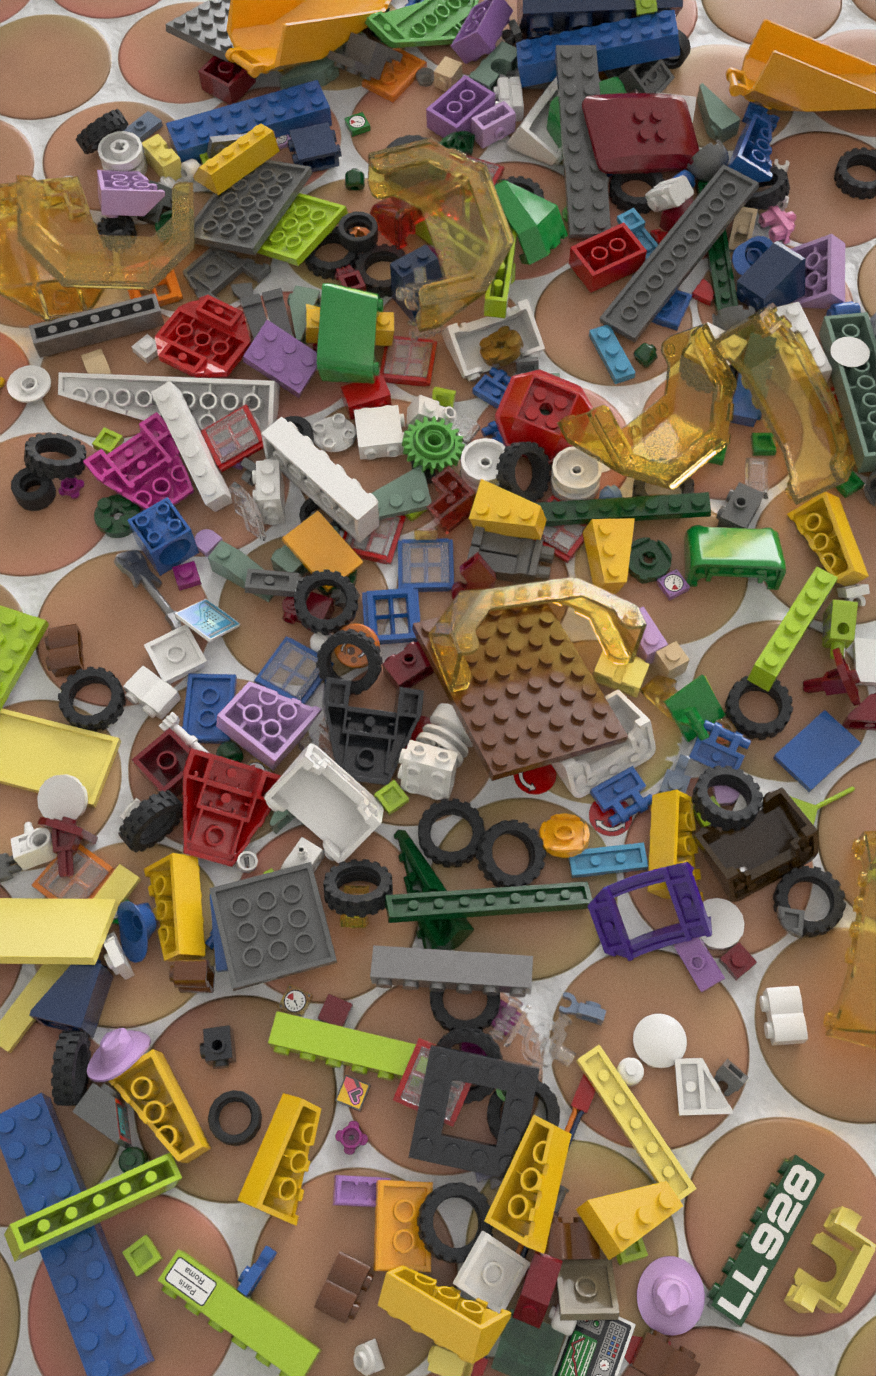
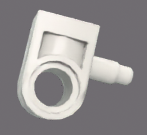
M26 822L24 824V834L11 838L13 858L23 870L52 861L57 857V854L53 852L52 834L47 828L34 829L31 822Z
M301 837L284 861L281 869L311 862L315 872L325 857L323 850Z

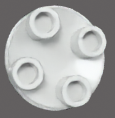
M336 413L332 417L315 422L312 427L313 441L324 451H343L349 448L356 439L355 426L341 413Z
M652 1014L643 1018L636 1026L633 1033V1045L637 1055L649 1067L667 1068L675 1065L674 1059H681L687 1047V1038L683 1027L677 1020L665 1014Z

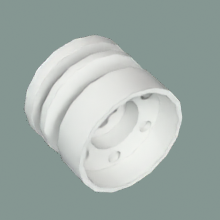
M441 703L430 717L431 724H426L423 727V732L419 733L416 741L458 752V768L463 763V758L468 755L467 747H472L473 744L453 706Z

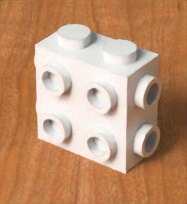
M398 405L354 410L360 460L404 455V447L402 446L404 432H402L401 427H405L404 413L399 414Z
M272 459L256 461V470H252L253 484H255L253 500L260 510L262 522L269 525L285 523L284 481L279 460Z
M410 740L407 749H402L399 757L401 766L398 778L401 779V789L412 794L416 793L431 797L435 800L448 799L449 801L455 783L458 752Z

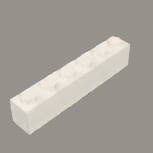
M170 381L153 390L151 394L205 505L214 512H217L234 502L181 391Z

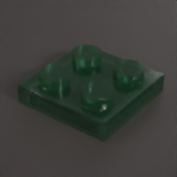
M511 1308V1318L503 1330L491 1368L509 1376H552L565 1334L553 1329L550 1324L542 1322L539 1329L513 1318L514 1309Z

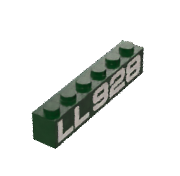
M796 1154L789 1157V1159L784 1158L776 1171L780 1174L775 1184L770 1182L763 1193V1197L766 1198L761 1208L757 1206L749 1218V1221L752 1223L747 1233L743 1231L735 1243V1246L738 1248L733 1258L729 1256L721 1268V1272L724 1273L719 1284L714 1282L706 1295L710 1299L706 1306L735 1327H742L825 1176L824 1173Z

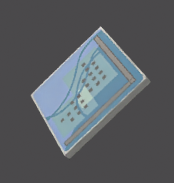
M207 599L175 613L176 618L209 642L240 627L239 622Z

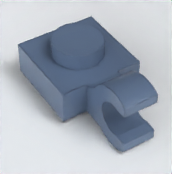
M680 754L675 770L667 769L659 793L676 789L686 793L691 777L684 775L690 757Z
M563 993L562 998L569 1000L571 1006L568 1008L560 1006L558 1011L561 1014L574 1015L578 1019L602 1025L606 1010L601 1009L600 1004L592 1001L580 1002L579 1004L573 994Z

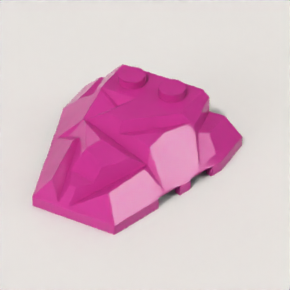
M157 412L139 423L140 433L110 453L106 454L100 449L83 461L84 465L98 481L144 510L166 497L175 506L194 492L185 465H183L179 449L165 421Z

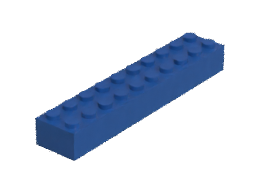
M39 1093L0 1113V1148L26 1216L87 1190L49 1096ZM100 1223L40 1250L87 1376H128L155 1361Z

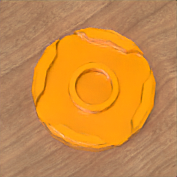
M567 813L555 814L541 824L539 839L542 838L544 845H542L543 849L549 854L568 858L581 854L587 848L590 832L588 825L580 821L578 816Z

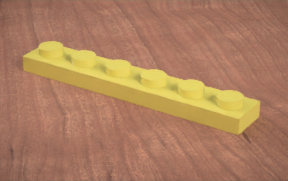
M596 1046L577 1059L576 1062L656 1182L667 1181L679 1200H682L697 1189L601 1046Z

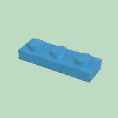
M604 325L589 330V337L614 384L635 378L636 372L612 328Z
M644 842L585 849L581 854L574 857H568L572 878L648 869Z

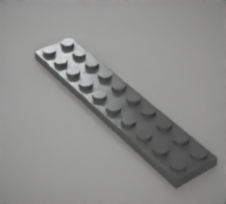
M556 45L555 60L569 238H591L611 228L607 174L601 172L596 164L582 110V101L587 96L600 95L596 45Z
M723 164L601 315L600 323L610 326L612 330L635 343L755 193L759 182Z

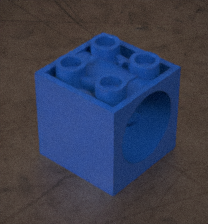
M168 497L127 520L136 543L159 576L199 553L191 528Z

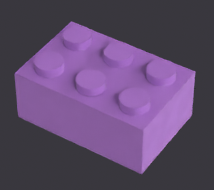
M484 0L472 7L451 45L465 64L472 60L477 61L485 53L488 55L495 49V43L503 34L502 30L510 22L509 18L513 12L512 8L505 0Z
M464 75L426 109L427 128L443 138L456 131L471 132V118L495 106L496 94Z
M266 320L244 354L243 362L270 380L277 382L282 388L299 398L317 371V352L269 320Z

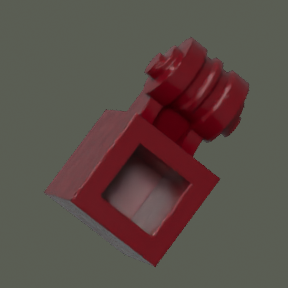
M351 265L335 269V279L339 285L366 291V285L359 270L355 271Z
M478 552L460 566V574L467 582L458 581L452 585V599L456 603H464L468 606L476 600V594L483 590L486 592L494 586V581H496L495 571Z
M311 592L306 601L307 609L311 615L319 619H331L335 610L333 598ZM286 597L282 602L283 621L292 625L296 622L302 624L296 615L294 597Z

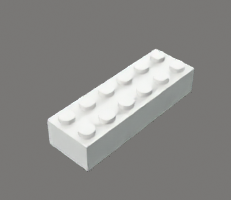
M280 417L261 433L266 459L279 460L282 473L356 541L360 543L379 526L378 500L371 493H366L356 479H351L347 476L345 470L339 464L335 465L325 451L318 450L308 436H303L299 433L297 427L292 422H287L283 417Z

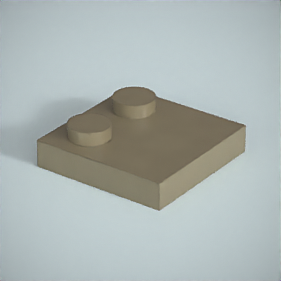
M562 1260L563 1262L556 1281L560 1321L618 1320L620 1313L612 1260Z

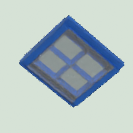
M403 539L398 541V589L418 588V592L451 590L454 584L453 539Z
M418 588L374 590L362 593L364 625L376 633L380 645L418 641L412 630L413 623L421 622Z
M286 636L257 675L254 682L277 691L279 695L298 699L306 705L323 681V678L320 679L318 675L319 668H316V662L318 661L317 652Z

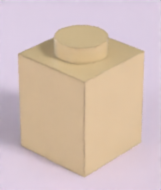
M445 56L434 71V87L443 91L450 89L462 78V63Z
M677 641L656 651L653 666L666 683L685 673L690 660Z

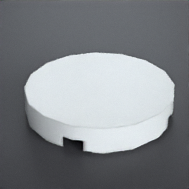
M67 774L55 775L47 779L40 787L37 796L38 807L42 815L50 819L62 820L63 816L74 820L78 819L86 811L88 804V794L85 786L76 777Z
M713 898L704 901L703 904L707 916H711L712 936L707 938L702 936L701 939L708 949L726 950L737 944L744 932L745 923L742 913L736 905L725 899Z

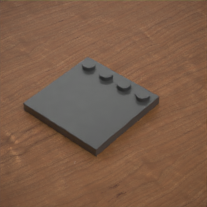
M311 862L209 888L233 991L337 963Z

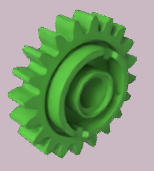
M425 416L422 423L416 419L414 425L409 424L408 430L404 431L402 440L403 454L408 455L407 462L414 460V468L421 465L422 472L429 468L431 474L434 473L435 469H438L439 473L442 474L444 467L451 471L452 465L457 466L459 460H461L465 444L462 443L463 436H458L459 429H451L452 422L445 425L444 418L437 422L435 416L432 417V421H428Z

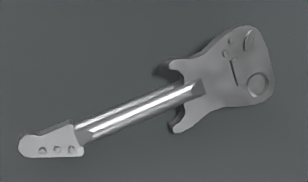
M137 550L118 554L114 559V564L131 579L135 588L140 583L143 585L165 614V619L170 624L172 631L181 627V621L175 617L177 611H173L154 586L156 585L160 588L162 582L149 570L143 554Z

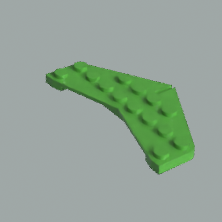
M424 0L386 13L382 11L373 13L367 17L365 24L391 48L449 45L453 43L472 7L477 5L479 0Z

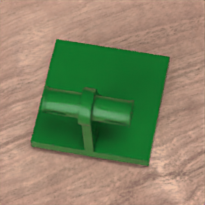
M702 674L664 701L686 742H690L697 736L701 741L707 739L709 734L703 726L704 721L707 720L715 723L726 715L705 676Z

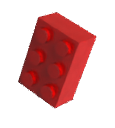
M623 222L570 247L569 265L590 293L638 271L645 262L647 250Z

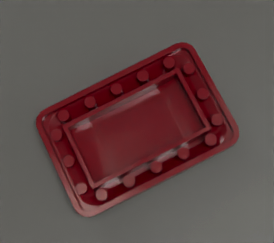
M617 93L591 95L582 101V110L598 169L605 174L688 171L687 164L692 165L694 162L692 157L700 150L687 102L681 96L659 93Z

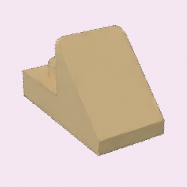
M743 207L736 215L728 244L730 250H735L740 244L752 238L758 209Z
M102 349L81 355L88 374H111Z

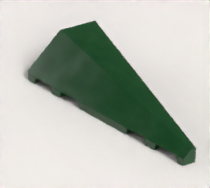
M397 830L393 836L394 839L398 840L401 854L398 857L399 861L404 863L407 875L403 877L407 894L447 891L406 830ZM467 918L417 921L419 930L416 933L418 939L422 940L424 949L451 951L459 947L474 931V928Z

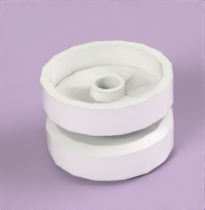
M117 131L108 134L99 143L98 154L103 170L139 171L145 176L148 164L140 138L134 133Z
M483 438L474 440L462 451L461 481L465 489L475 496L481 479L496 486L500 485L499 481L496 480V475L498 474L496 466L500 461L498 459L500 454L504 453L505 446L495 439Z
M573 446L565 448L556 455L553 460L550 482L552 493L555 497L562 501L594 499L599 490L602 473L601 460L596 453L586 447Z

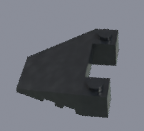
M327 677L324 682L322 709L334 761L357 782L389 784L399 763L401 751L405 749L421 717L424 690L400 687L396 690L394 712L348 706L351 680Z

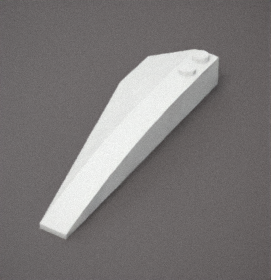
M59 372L58 395L143 421L156 412L163 418L151 392L169 381L181 391L200 432L245 404L251 410L261 432L277 421L280 384L275 381ZM246 419L231 428L234 434H237L249 425ZM225 430L213 437V439L221 443L231 436L228 430ZM251 431L237 440L239 444L245 445L254 440L255 437Z

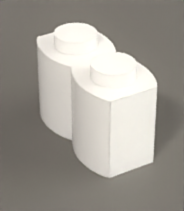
M144 666L123 686L126 691L125 697L134 705L139 703L144 706L142 708L143 711L151 718L156 716L162 720L181 700L179 693L171 685Z
M799 987L766 988L763 996H760V1008L762 1012H766L768 1021L764 1023L766 1038L770 1039L772 1046L805 1043L808 1040V1033Z

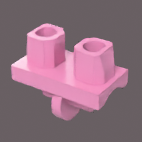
M777 205L768 207L769 209L766 212L760 214L759 224L762 228L772 227L768 233L772 242L781 240L783 244L789 243V236L796 226L794 224L796 215L794 212L786 213L781 211Z

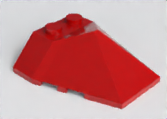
M190 748L183 770V853L233 867L238 856L251 841L250 839L258 828L263 825L265 818L272 810L267 805L264 797L281 775Z

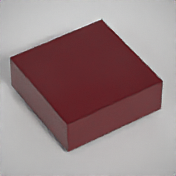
M328 994L319 1013L318 1020L344 1027L353 1004Z

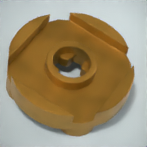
M509 326L500 327L498 331L483 338L479 343L481 347L480 354L484 362L492 367V364H499L501 367L514 362L521 354V347L524 346L520 334L510 329Z

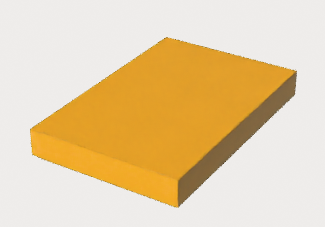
M319 511L282 537L285 545L311 574L314 571L324 572V569H328L330 572L338 571L341 573V576L348 577L363 565L361 558ZM324 585L322 587L328 592L334 586Z
M376 1181L373 1271H391L403 1265L417 1272H431V1252L425 1249V1244L419 1238L418 1232L420 1231L419 1226H417V1218L419 1217L421 1204L424 1203L426 1196L433 1191V1182Z

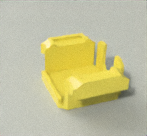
M843 1206L831 1210L823 1227L854 1249L850 1251L823 1232L816 1234L811 1244L834 1260L836 1274L832 1280L821 1282L798 1267L794 1274L795 1285L791 1284L784 1299L787 1306L798 1313H813L815 1307H818L825 1313H842L847 1307L875 1252L876 1244L855 1231L862 1216Z

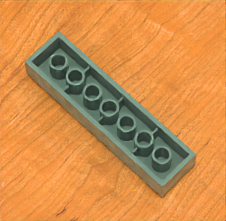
M868 312L824 316L819 336L824 353L832 368L830 375L858 473L873 472L876 469V338ZM842 337L860 339L869 348V359L858 367L843 366L833 359L830 351L832 344Z

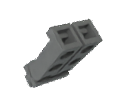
M277 288L262 292V300L268 320L293 336L282 289ZM260 294L240 298L241 307L253 340L267 320Z
M475 526L467 560L478 552L495 571L496 580L528 583V586L535 587L536 581L549 582L551 567L540 566V561L553 563L555 548L543 546V539L536 541L528 538L520 539L484 531L483 527Z

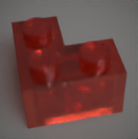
M447 466L431 479L439 497L426 507L433 522L446 535L469 518L476 497V492L450 466Z

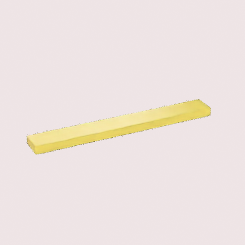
M119 864L93 899H116L119 906L121 902H124L130 896L141 879ZM43 964L0 1020V1047L9 1053L14 1050L36 1021L29 1016L31 1009L71 964Z

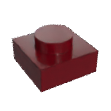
M740 942L718 960L736 981L757 963Z

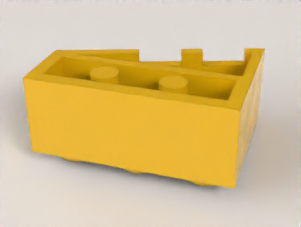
M483 479L480 480L469 516L474 529L475 526L483 527L484 531L536 540H541L547 520L540 505Z
M635 518L592 519L584 529L583 537L595 595L617 594L626 584Z
M667 1181L590 1199L575 1210L608 1260H611L682 1208L683 1204Z

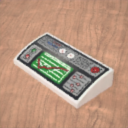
M621 1317L618 1320H577L572 1335H566L551 1376H618L636 1324Z

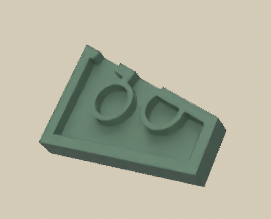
M421 465L371 493L378 500L379 520L432 509V501L425 474L421 471Z

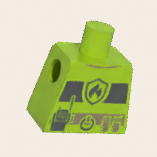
M833 599L823 613L822 646L830 648L831 659H834L832 650L838 647L845 659V649L854 642L858 602Z

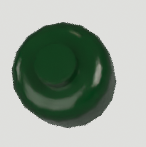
M357 168L347 171L345 174L346 189L350 191L363 190L365 187L364 173Z
M643 343L633 352L635 360L644 368H648L658 358L657 349L653 344Z
M234 741L222 743L216 751V755L237 762H242L244 758L242 750Z
M133 1146L128 1147L119 1156V1168L125 1173L147 1163L148 1157L144 1150Z

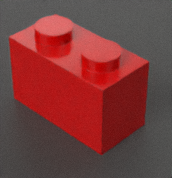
M383 374L375 376V383H351L341 386L342 400L350 420L355 419L354 410L383 407L385 405L392 406L391 394Z

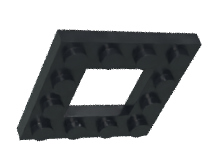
M431 1044L408 1158L504 1178L530 1122L540 1068ZM452 1080L506 1091L496 1145L442 1133Z

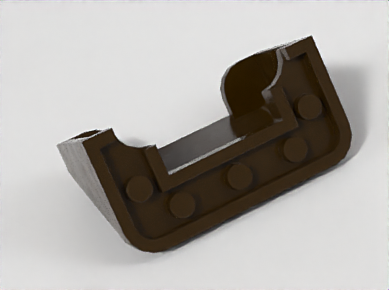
M783 787L764 795L761 810L758 812L754 822H751L747 828L742 827L739 831L729 829V831L723 830L719 832L713 826H705L694 834L698 847L726 895L733 902L740 901L779 880L786 873H789L790 870L796 867L797 869L811 862L818 854V830Z

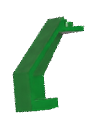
M498 180V184L487 189L488 195L484 196L483 200L494 202L516 233L523 250V254L519 255L521 263L530 265L548 256L551 253L550 249H555L561 243L560 239L568 236L558 206L506 180Z

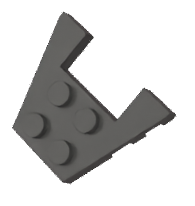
M210 247L182 272L198 299L207 294L218 299L215 295L242 272L259 283L271 272V267L265 263L263 265L257 264L250 258L241 259L236 257L234 253Z

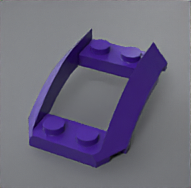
M688 862L631 876L604 887L588 904V909L605 954L614 957L619 955L627 958L628 961H632L635 957L656 949L691 941L692 938L712 936L711 916H707L692 873L694 868ZM666 882L680 923L659 928L629 940L615 897L646 886Z

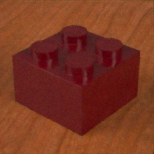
M215 55L198 71L202 90L229 105L236 103L256 83V78L251 77L244 68L235 62H227Z
M169 728L136 755L132 762L158 793L169 790L177 797L183 792V770L190 748Z

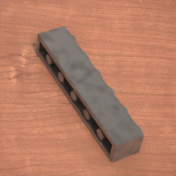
M154 293L30 325L29 329L33 344L41 358L164 325L156 294Z
M373 945L370 978L372 984L386 989L392 988V985H400L406 990H418L419 987H429V990L433 992L456 989V992L461 994L483 991L484 995L497 996L501 992L510 993L511 997L523 998L526 994L531 995L533 956Z

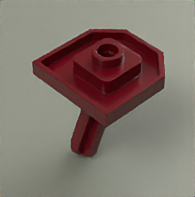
M839 647L832 650L837 668L827 671L823 677L803 681L804 692L815 693L825 691L826 696L847 693L853 706L861 704L857 683L861 682L856 669L851 670L849 664L845 662Z
M65 816L62 817V820L40 817L37 824L52 830L53 852L57 854L59 876L63 878L73 876V853L77 852L80 841L83 840L96 844L98 837L77 826V821Z

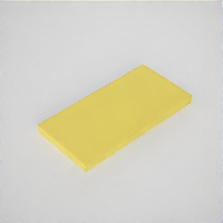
M1 709L0 784L39 793L40 787L47 779L55 775L67 774L80 780L79 782L87 790V806L96 808L121 740L118 737Z
M0 898V964L95 965L117 912V900Z

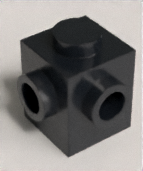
M227 1025L203 1029L204 1042L200 1043L201 1059H205V1062L209 1066H213V1069L228 1068L229 1063L236 1062L234 1030L232 1027Z

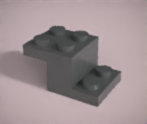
M351 32L344 55L330 50L327 58L334 61V66L343 70L346 66V71L357 76L361 72L360 77L370 81L371 77L377 80L380 79L386 61L392 63V60L400 62L403 54Z
M662 59L603 71L608 78L618 77L627 93L635 89L639 93H661L675 78Z

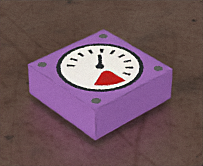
M677 569L657 579V585L669 601L689 591L690 588Z

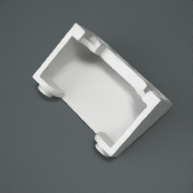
M557 76L506 143L512 150L551 166L554 163L558 165L563 159L562 147L558 148L546 130L550 103L558 96Z
M528 299L517 302V306L508 307L505 318L487 316L469 323L463 322L459 327L455 323L445 328L442 333L444 342L463 379H468L470 382L480 378V374L491 370L492 366L487 365L480 354L481 347L479 343L483 338L498 331L502 326H509L510 329L517 331L522 338L524 346L521 347V354L517 359L540 357V352L545 349ZM492 364L494 368L500 367L499 364Z
M619 689L608 694L605 698L628 735L627 741L552 764L567 789L576 798L588 795L592 788L627 768L639 766L649 760L655 753L656 745L651 720Z
M311 743L301 752L264 797L267 805L273 811L277 812L279 810L284 812L287 809L322 839L324 855L329 860H335L337 863L345 861L382 823L384 812L383 806L370 792L319 747Z

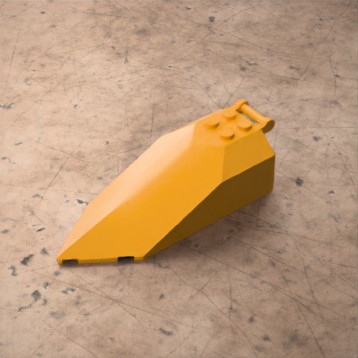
M230 0L226 31L234 48L228 49L225 57L228 61L235 62L244 68L253 78H257L260 73L268 74L271 71H283L284 69L323 59L329 54L330 50L334 51L347 42L351 32L358 34L368 26L365 24V21L371 14L379 11L385 13L392 0Z
M768 19L763 20L748 48L741 71L729 68L725 73L726 79L730 84L729 93L731 96L742 95L749 102L757 101L767 109L774 108L781 111L801 112L876 110L875 64Z

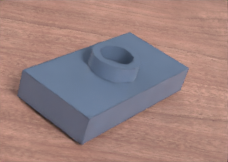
M147 111L124 131L134 133L143 142L160 129L163 124L162 120Z

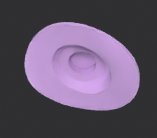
M118 1028L106 1033L100 1042V1047L89 1061L87 1074L90 1080L106 1082L124 1073L149 1048L151 1044L150 1037L143 1032L127 1031L125 1028Z
M665 1256L654 1260L643 1271L637 1287V1304L642 1318L650 1328L664 1335H680L695 1326L702 1315L705 1302L704 1287L699 1274L690 1263L679 1257Z

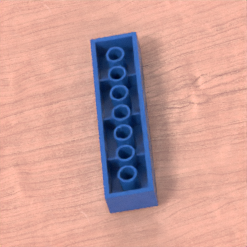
M664 10L650 15L644 14L636 18H626L617 22L602 23L598 26L583 27L574 31H563L555 35H544L540 38L516 42L518 70L522 87L551 82L556 78V45H596L598 72L680 55L675 10Z
M314 80L168 122L166 126L174 152L180 157L181 163L195 159L199 164H202L199 154L207 153L209 137L248 133L255 126L263 124L274 131L275 138L287 134L290 137V130L326 122L329 123V126H332L328 101L318 80Z

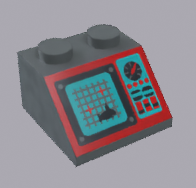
M93 1083L72 1112L116 1144L124 1148L131 1147L127 1106L121 1102V1094L103 1083L101 1088Z

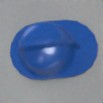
M756 236L740 244L732 254V263L735 270L740 275H743L773 242L765 236Z
M124 901L120 903L117 910L121 945L126 957L130 961L137 963L141 962L146 956L148 939L156 930V918L151 911L149 903L135 905L132 902Z

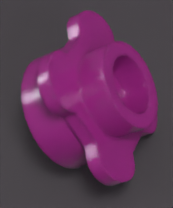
M68 477L61 481V487L58 489V492L61 496L68 495L72 499H76L80 496L79 492L85 486V483L76 477L72 479Z
M350 1121L348 1126L343 1128V1130H338L335 1134L336 1140L342 1143L344 1152L347 1155L354 1154L355 1149L361 1145H366L368 1142L367 1135L362 1134L357 1121ZM353 1135L354 1140H349V1136Z

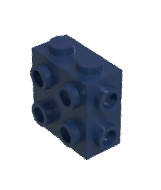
M328 122L289 131L290 140H287L290 153L294 152L292 155L293 164L309 166L312 172L340 166L341 148L339 144H335L337 142L335 130L330 129Z

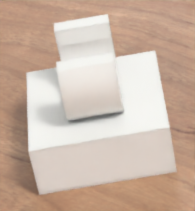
M855 584L837 588L839 598H846L845 601H853L856 598L858 606H865L866 600L862 595L870 594L868 584Z

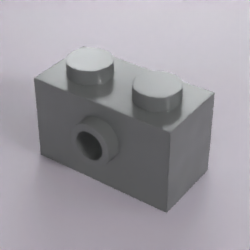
M739 482L735 490L731 489L725 500L728 502L726 507L721 506L717 513L716 519L719 520L717 527L748 528L762 502L764 493Z

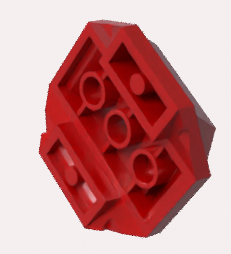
M208 294L200 297L199 300L179 306L155 335L159 360L194 378L218 379L228 377L251 345L243 311Z
M539 369L511 377L494 419L505 447L511 446V443L516 442L537 443L538 447H542L545 450L544 453L548 455V463L551 465L560 451L568 447L580 446L595 410L581 386ZM540 410H547L550 415H543Z

